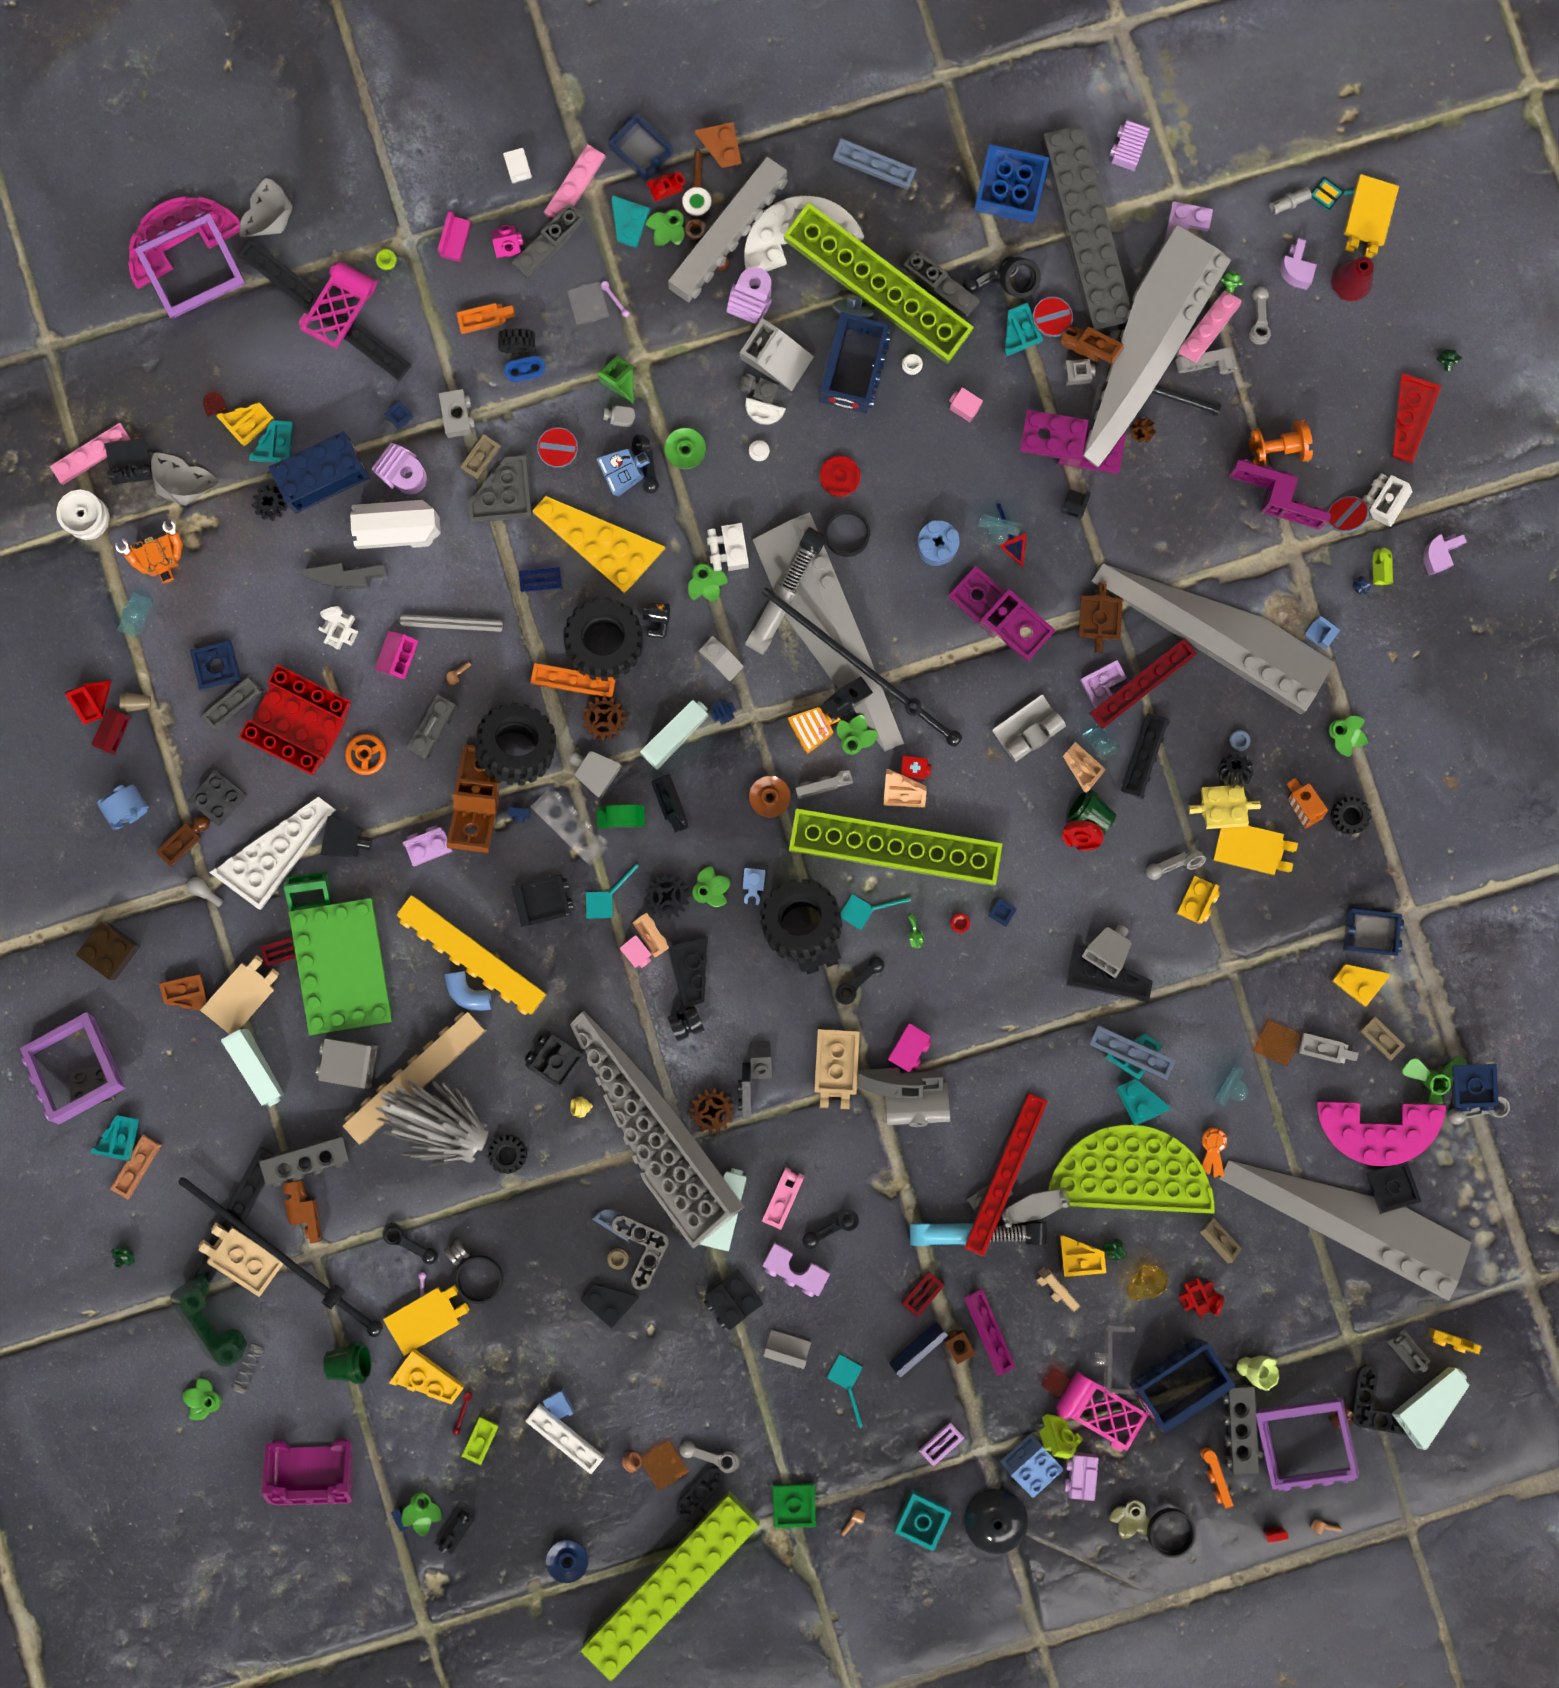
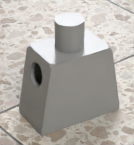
M592 751L588 753L586 758L575 752L569 761L578 768L575 777L599 799L602 798L622 767L618 762Z
M1118 925L1115 931L1106 927L1087 947L1082 957L1116 978L1123 968L1132 944L1130 940L1125 938L1128 934V929L1122 925Z

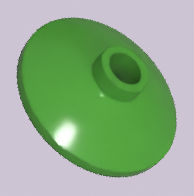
M677 429L668 436L665 442L666 457L677 468H693L705 456V441L693 429ZM684 447L689 448V452L686 454L682 452Z

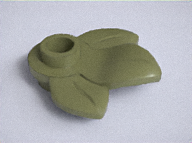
M1137 1499L1129 1500L1125 1506L1116 1507L1109 1517L1110 1521L1118 1523V1532L1122 1539L1132 1537L1136 1531L1146 1535L1150 1521L1149 1517L1145 1514L1144 1504ZM1133 1509H1139L1138 1512L1132 1513Z

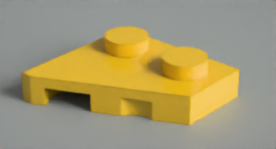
M261 403L217 415L219 420L244 447L262 432L272 420H275Z
M1345 964L1331 981L1366 1007L1390 977V974Z
M1060 1235L1064 1277L1106 1273L1104 1251Z
M1431 1327L1429 1328L1428 1336L1434 1338L1433 1342L1445 1346L1448 1343L1453 1345L1454 1350L1463 1353L1466 1350L1476 1354L1480 1353L1481 1346L1472 1341Z

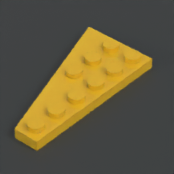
M547 496L532 511L624 594L666 549L665 546Z

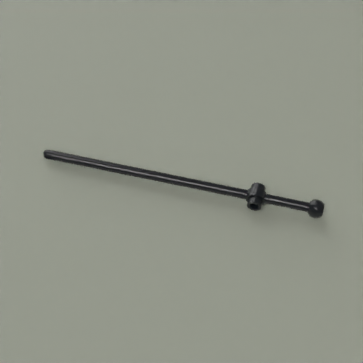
M765 587L764 589L772 597L762 590L764 596L904 704L905 710L909 715H918L945 736L948 745L956 747L961 742L962 735L958 731H950L923 710L922 704L918 699H909L769 588ZM915 705L917 708L912 709L910 706Z
M185 1177L179 1179V1184L322 1293L325 1297L322 1300L324 1306L332 1309L334 1305L339 1306L365 1326L369 1336L377 1337L383 1325L379 1321L372 1322L342 1299L345 1291L340 1286L334 1285L332 1288H328Z

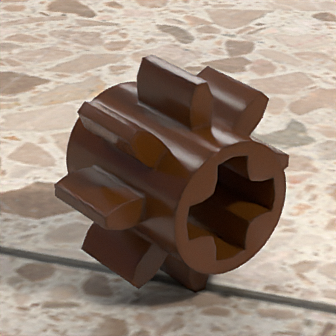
M1138 417L1129 428L1133 430L1131 437L1137 440L1138 443L1144 440L1148 443L1157 433L1154 430L1155 422H1152L1148 417L1142 420Z
M1345 1406L1347 1420L1350 1427L1354 1423V1421L1351 1419L1354 1413ZM1329 1412L1331 1415L1328 1419L1338 1429H1341L1338 1412Z

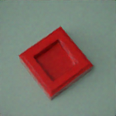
M1283 1527L1263 1531V1537L1267 1543L1289 1540L1288 1532Z

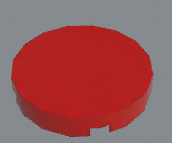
M843 455L834 456L822 465L820 483L823 489L830 495L846 497L852 494L859 486L861 479L860 469L851 458Z
M1073 821L1063 827L1062 839L1069 847L1073 845L1077 846L1078 850L1090 851L1100 847V844L1103 843L1104 833L1098 825L1092 822Z

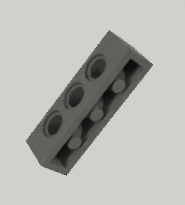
M342 1134L259 1159L265 1184L272 1187L284 1184V1180L292 1178V1181L300 1180L307 1173L313 1172V1175L325 1171V1168L333 1166V1168L345 1166V1162L349 1161ZM326 1150L332 1156L329 1160H322L319 1154ZM308 1157L311 1163L304 1167L299 1164V1159ZM281 1163H287L290 1166V1170L282 1173L279 1171L278 1166Z
M1239 1384L1222 1395L1223 1403L1226 1404L1227 1412H1224L1223 1415L1224 1424L1228 1428V1434H1225V1445L1229 1448V1455H1226V1467L1230 1468L1233 1474L1259 1473L1255 1387L1251 1384ZM1243 1403V1410L1236 1413L1234 1411L1235 1405ZM1239 1424H1244V1431L1241 1434H1236V1427ZM1239 1446L1246 1447V1451L1242 1455H1237L1236 1453Z

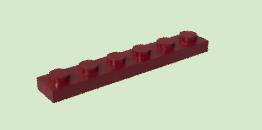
M1185 638L1092 710L1089 713L1101 730L1196 656V652Z

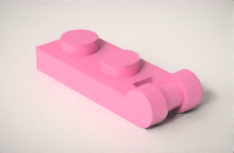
M785 1167L762 1222L780 1230L782 1229L805 1175L801 1173L796 1174L791 1172L790 1168ZM787 1179L795 1182L793 1188L785 1185Z

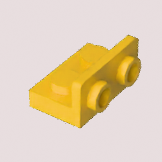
M1193 876L1176 914L1197 924H1202L1203 921L1206 922L1211 914V910H1209L1211 903H1215L1219 897V885Z

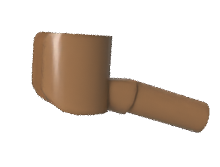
M469 661L459 669L450 671L447 674L446 679L450 686L460 681L457 675L471 666Z
M854 1510L849 1523L841 1531V1534L845 1536L855 1522L862 1525L865 1513L860 1510Z
M1315 1519L1311 1525V1529L1321 1535L1324 1528L1342 1532V1527L1326 1524L1319 1519Z

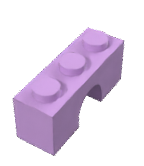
M774 1242L763 1262L764 1271L774 1277L777 1274L784 1278L783 1282L792 1287L795 1284L802 1287V1292L808 1296L813 1297L814 1294L819 1296L830 1276V1271L811 1262L806 1271L802 1273L794 1272L789 1266L793 1251Z

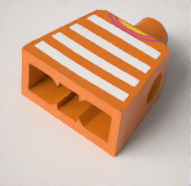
M1298 778L1287 783L1288 788L1292 792L1288 801L1303 827L1306 829L1322 820L1328 809L1310 784L1302 786Z

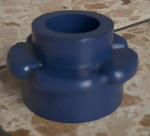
M1363 576L1353 579L1354 584L1352 587L1358 594H1367V591L1371 589L1370 584Z

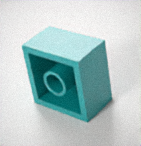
M911 1489L894 1525V1532L934 1551L951 1515V1509L949 1506Z

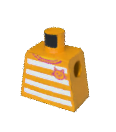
M820 707L788 718V722L806 754H809L832 736L833 730L830 725L840 720V718L835 720L829 712L823 714Z

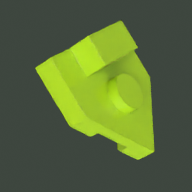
M1046 1414L1042 1417L1045 1427L1039 1431L1044 1450L1052 1451L1053 1456L1069 1459L1074 1455L1076 1447L1082 1441V1437L1070 1430L1067 1426L1068 1422L1064 1418Z

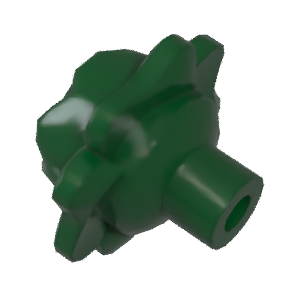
M1446 349L1442 351V354L1436 360L1445 365V371H1452L1453 365L1462 360V356H1459L1456 350Z
M1115 1239L1112 1243L1105 1242L1102 1247L1106 1251L1105 1255L1112 1261L1125 1259L1127 1252L1122 1247L1123 1242L1120 1239Z
M121 1246L111 1250L112 1258L116 1260L114 1263L116 1268H121L123 1264L130 1266L135 1263L133 1251L128 1247Z

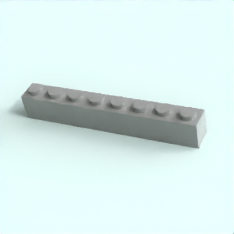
M766 157L668 280L671 291L688 303L692 298L698 297L702 290L701 287L705 282L708 283L712 279L717 266L721 267L724 264L725 256L730 251L733 252L736 249L741 236L747 235L753 221L759 220L763 214L764 207L766 205L769 206L775 199L776 192L785 187L788 181L786 169L769 157Z

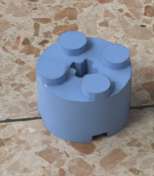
M931 521L926 524L920 531L917 539L919 556L925 563L932 566H940L950 562L955 557L959 547L958 532L951 524L945 521ZM940 540L941 545L938 547L934 546L935 542Z
M134 784L126 788L124 785H121L112 791L113 795L104 797L97 802L99 809L113 830L124 827L122 823L129 821L131 824L136 821L149 808Z

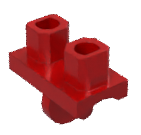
M673 171L650 180L646 184L651 189L650 193L656 202L683 191L682 185L685 184V179L681 172L676 173Z

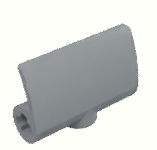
M1040 695L995 727L993 733L1011 759L1017 762L1032 750L1035 751L1043 746L1050 737L1066 727V724L1056 711H1053L1045 697Z
M943 1083V1091L923 1092V1099H900L885 1096L887 1125L909 1124L911 1127H922L928 1125V1123L950 1122L947 1083Z

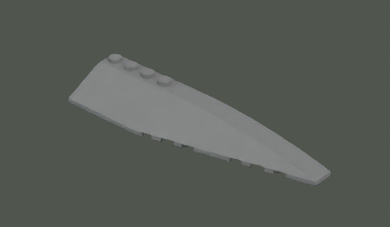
M1178 225L1173 227L1134 293L1132 299L1134 303L1132 309L1128 311L1126 317L1128 321L1125 330H1122L1120 336L1124 349L1115 362L1111 364L1106 379L1108 383L1100 398L1102 401L1099 411L1095 413V423L1093 429L1089 432L1083 450V457L1096 467L1100 466L1148 399L1231 261L1218 248Z
M810 512L752 539L773 591H775L778 584H783L784 578L786 579L785 575H788L787 572H790L789 569L792 568L791 565L793 566L792 562H795L794 559H797L796 556L800 552L801 546L799 543L808 527L817 531ZM823 546L819 554L814 555L813 559H810L811 562L807 566L808 569H805L806 572H803L804 575L800 579L801 582H798L799 585H796V596L791 606L875 671ZM786 613L784 617L789 621L838 690L860 676L872 690L873 694L856 706L854 710L858 716L863 715L865 717L869 730L878 732L876 741L884 752L903 745L904 742L882 687ZM852 691L850 695L856 697V692Z
M1102 564L1092 580L1096 585H1099L1098 583L1100 582L1107 583V592L1117 598H1123V602L1181 639L1185 638L1189 644L1299 714L1307 711L1334 664L1332 660L1269 620L1255 614L1106 564Z
M581 1012L570 1026L581 1049H585L588 1058L586 1060L589 1066H593L597 1075L595 1079L605 1092L603 1096L617 1126L623 1130V1139L626 1145H630L634 1154L632 1158L635 1164H638L642 1171L640 1175L690 1246L695 1248L744 1208V1205L644 1074L585 1012Z
M1230 1160L1226 1163L1223 1169L1224 1177L1220 1176V1180L1445 1300H1450L1459 1282L1472 1242L1406 1207L1380 1214L1373 1196Z

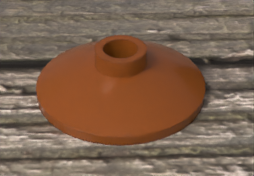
M765 776L758 779L752 785L749 792L751 807L763 817L771 818L781 815L788 808L791 799L787 784L775 776ZM772 794L774 796V799L772 801H767L766 795Z

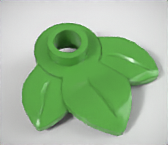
M669 210L666 214L657 212L646 221V226L655 230L654 244L656 246L666 245L670 241L678 246L685 236L682 227L684 218L678 210ZM672 218H676L678 220L675 224H672L670 222Z
M700 563L693 569V579L688 584L689 595L692 600H696L703 595L707 600L717 602L720 596L719 586L728 583L727 577L721 570L714 571L708 564ZM700 571H706V577H700Z
M863 715L853 718L849 724L840 720L837 725V735L842 740V749L847 754L853 755L858 753L861 748L872 746L878 736L877 731L867 730V722ZM850 740H854L856 742V746L854 748L848 747V742Z
M1349 716L1345 720H1335L1330 724L1329 734L1335 739V748L1342 755L1350 757L1353 747L1364 746L1368 743L1365 734L1360 730L1365 722L1364 719L1358 716ZM1337 726L1342 728L1341 734L1336 732Z
M706 867L697 876V884L692 889V896L699 903L707 902L712 907H721L727 903L723 893L728 890L731 880L725 876H715L713 867ZM700 889H704L706 891L705 896L700 894Z
M909 912L908 918L912 924V931L908 932L912 948H922V943H925L923 932L918 930L915 916L912 912Z
M198 1378L196 1388L187 1389L182 1393L184 1403L191 1407L188 1417L192 1420L205 1419L209 1413L216 1412L222 1404L221 1396L213 1391L212 1383L205 1378Z
M419 1492L412 1496L410 1505L405 1507L402 1512L401 1519L404 1527L413 1525L414 1530L419 1535L425 1536L430 1529L431 1521L439 1522L442 1520L438 1505L432 1503L427 1494ZM418 1500L422 1502V1507L418 1506Z

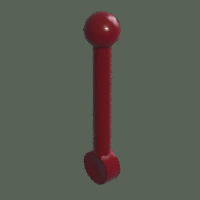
M470 1392L464 1394V1404L456 1427L452 1429L454 1435L460 1434L463 1416L468 1402L473 1397Z

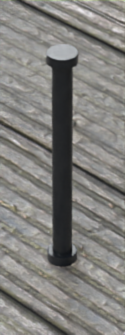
M1157 385L1152 393L1212 412L1214 416H1218L1221 404L1217 403L1215 405Z

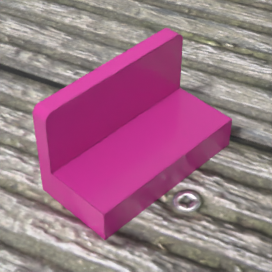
M448 211L438 246L441 257L461 262L471 221L455 217L453 212Z

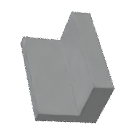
M771 1329L764 1357L804 1369L811 1341Z

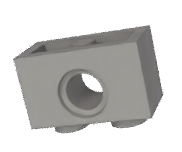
M463 389L439 393L447 437L452 438L472 434L471 428L475 427L473 415H469L468 408L471 407L470 396L466 395ZM461 409L463 411L460 417H453L455 410Z

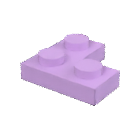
M1173 201L1164 242L1175 225L1187 231L1188 228L1208 232L1213 209Z
M1118 660L1080 679V682L1094 708H1096L1112 695L1109 688L1126 680L1127 677Z

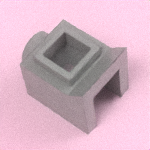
M1090 359L1066 360L1063 368L1067 372L1066 386L1091 383L1092 377L1095 376V365L1090 364Z

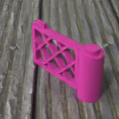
M341 261L331 266L329 271L331 278L309 314L304 313L298 323L301 326V331L336 350L366 300L372 296L377 286V280ZM332 286H335L341 290L342 295L330 298L329 290ZM356 297L360 301L356 306L348 307L346 298ZM343 299L346 308L334 311L332 302ZM329 303L332 312L320 314L318 310L320 305ZM348 313V321L338 324L336 315ZM333 316L336 325L324 328L321 319ZM311 321H320L321 329L311 330L307 328ZM337 329L339 336L334 342L326 337L325 332Z
M1078 1371L1075 1372L1055 1406L1058 1410L1056 1414L1066 1420L1070 1417L1111 1441L1110 1446L1120 1452L1123 1449L1128 1450L1148 1416L1145 1411ZM1097 1388L1103 1392L1105 1400L1094 1403L1092 1395ZM1119 1401L1123 1411L1111 1414L1109 1403ZM1106 1404L1108 1415L1097 1417L1095 1407ZM1092 1408L1094 1419L1085 1421L1080 1418L1083 1410ZM1137 1412L1141 1415L1136 1423L1129 1424L1127 1413ZM1124 1415L1126 1425L1115 1428L1113 1417ZM1110 1419L1112 1429L1100 1430L1098 1421ZM1127 1429L1129 1436L1125 1443H1122L1118 1440L1116 1432Z

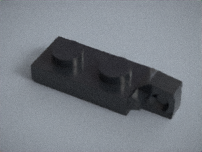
M666 774L653 780L651 783L665 820H669L675 833L687 829L688 824L671 775Z

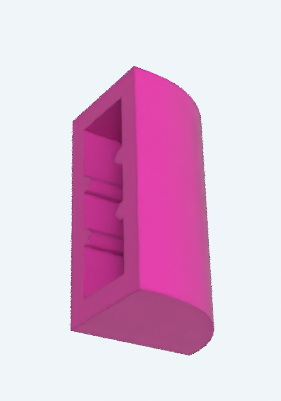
M388 631L375 670L405 680L418 641L404 634Z

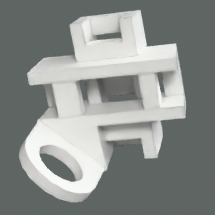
M339 606L321 611L320 615L326 621L323 627H319L318 630L327 634L323 643L329 644L336 649H340L343 642L352 646L358 634V631L351 628L355 620L354 616L343 613L342 608Z

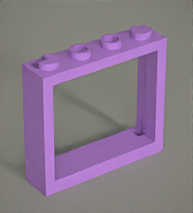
M205 212L200 213L194 217V221L187 223V221L181 222L175 226V230L171 232L168 230L162 231L157 234L158 238L152 241L145 239L138 243L139 247L135 248L171 319L246 284L210 213L207 215ZM208 223L235 278L172 307L145 252Z
M88 1012L20 1048L22 1053L21 1060L30 1072L28 1077L37 1088L36 1096L38 1100L44 1105V1115L48 1121L58 1125L126 1089L97 1020ZM85 1028L108 1083L57 1110L34 1054Z
M1343 1397L1258 1409L1256 1417L1272 1490L1288 1491L1291 1490V1487L1295 1486L1305 1489L1312 1487V1484L1321 1483V1486L1333 1484V1481L1342 1480V1483H1348L1358 1478L1359 1469ZM1337 1411L1350 1468L1280 1477L1268 1421Z

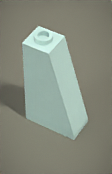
M692 700L640 751L641 755L658 770L708 717L706 713L708 709L700 701L696 703Z
M239 1029L221 1039L262 1106L268 1104L271 1107L280 1102L279 1097L283 1096L284 1093L249 1029Z
M731 1168V1172L726 1171L723 1178L741 1201L747 1175H743L744 1171ZM738 1213L701 1242L700 1245L729 1251Z
M1446 1368L1392 1413L1417 1448L1426 1450L1469 1387L1465 1380L1467 1379L1466 1375L1459 1368Z

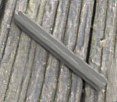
M402 614L400 617V624L402 626L501 632L503 629L502 620L408 614Z

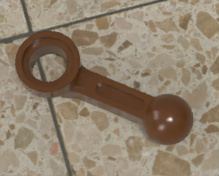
M698 219L689 221L685 227L686 235L690 240L698 244L706 234L705 224ZM693 228H700L702 230L696 236L690 233ZM725 256L724 264L721 267L717 266V270L725 271L729 268L730 260L727 256Z

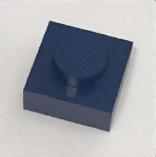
M400 401L384 414L399 431L414 418L413 414Z
M509 807L508 816L513 817L512 821L525 822V819L531 818V810Z
M998 898L988 917L1007 927L1017 909Z
M402 1505L394 1508L391 1512L400 1532L409 1527H404L401 1518L404 1510Z

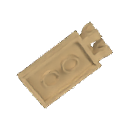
M258 955L248 965L242 962L200 1009L201 1012L229 1034L239 1030L275 989L271 984L277 979L279 972L272 968L265 978L259 974L256 969L262 964L263 959Z
M818 1029L814 1092L820 1093V1108H828L830 1096L841 1097L840 1109H849L850 1095H856L860 1032Z
M215 1222L211 1228V1233L219 1237L218 1241L212 1246L203 1239L198 1246V1250L209 1256L207 1260L209 1265L260 1297L283 1263L233 1226L227 1231L223 1226Z
M1043 1267L1038 1271L1041 1277H1038L1036 1281L1041 1286L1048 1283L1055 1291V1293L1050 1295L1055 1302L1062 1299L1073 1312L1080 1307L1068 1293V1290L1054 1278L1053 1273L1049 1269Z

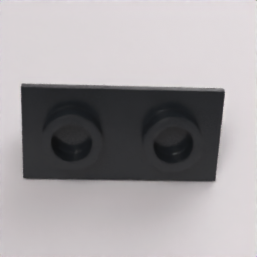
M457 1507L434 1542L439 1546V1551L442 1553L447 1551L452 1555L475 1518Z

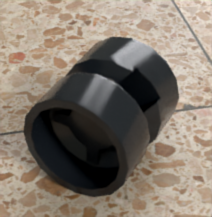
M695 1006L684 1009L683 1014L675 1013L667 1017L678 1042L688 1038L690 1033L695 1035L705 1031Z

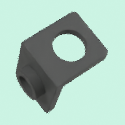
M750 1042L751 1079L772 1078L770 1042ZM757 1047H764L766 1049L762 1053L755 1052L754 1050Z

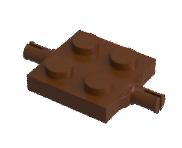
M1100 582L1098 583V595L1081 596L1078 638H1089L1095 641L1094 653H1103V641H1119L1121 635L1123 598H1112L1106 595L1107 583Z

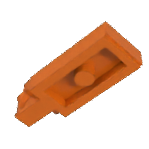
M496 303L456 313L461 334L499 326L506 323V319L516 317L512 305L503 307L502 304L497 305Z

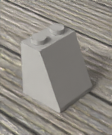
M325 1039L320 1045L319 1054L322 1055L321 1063H318L316 1075L319 1076L318 1081L358 1088L372 1087L378 1045Z

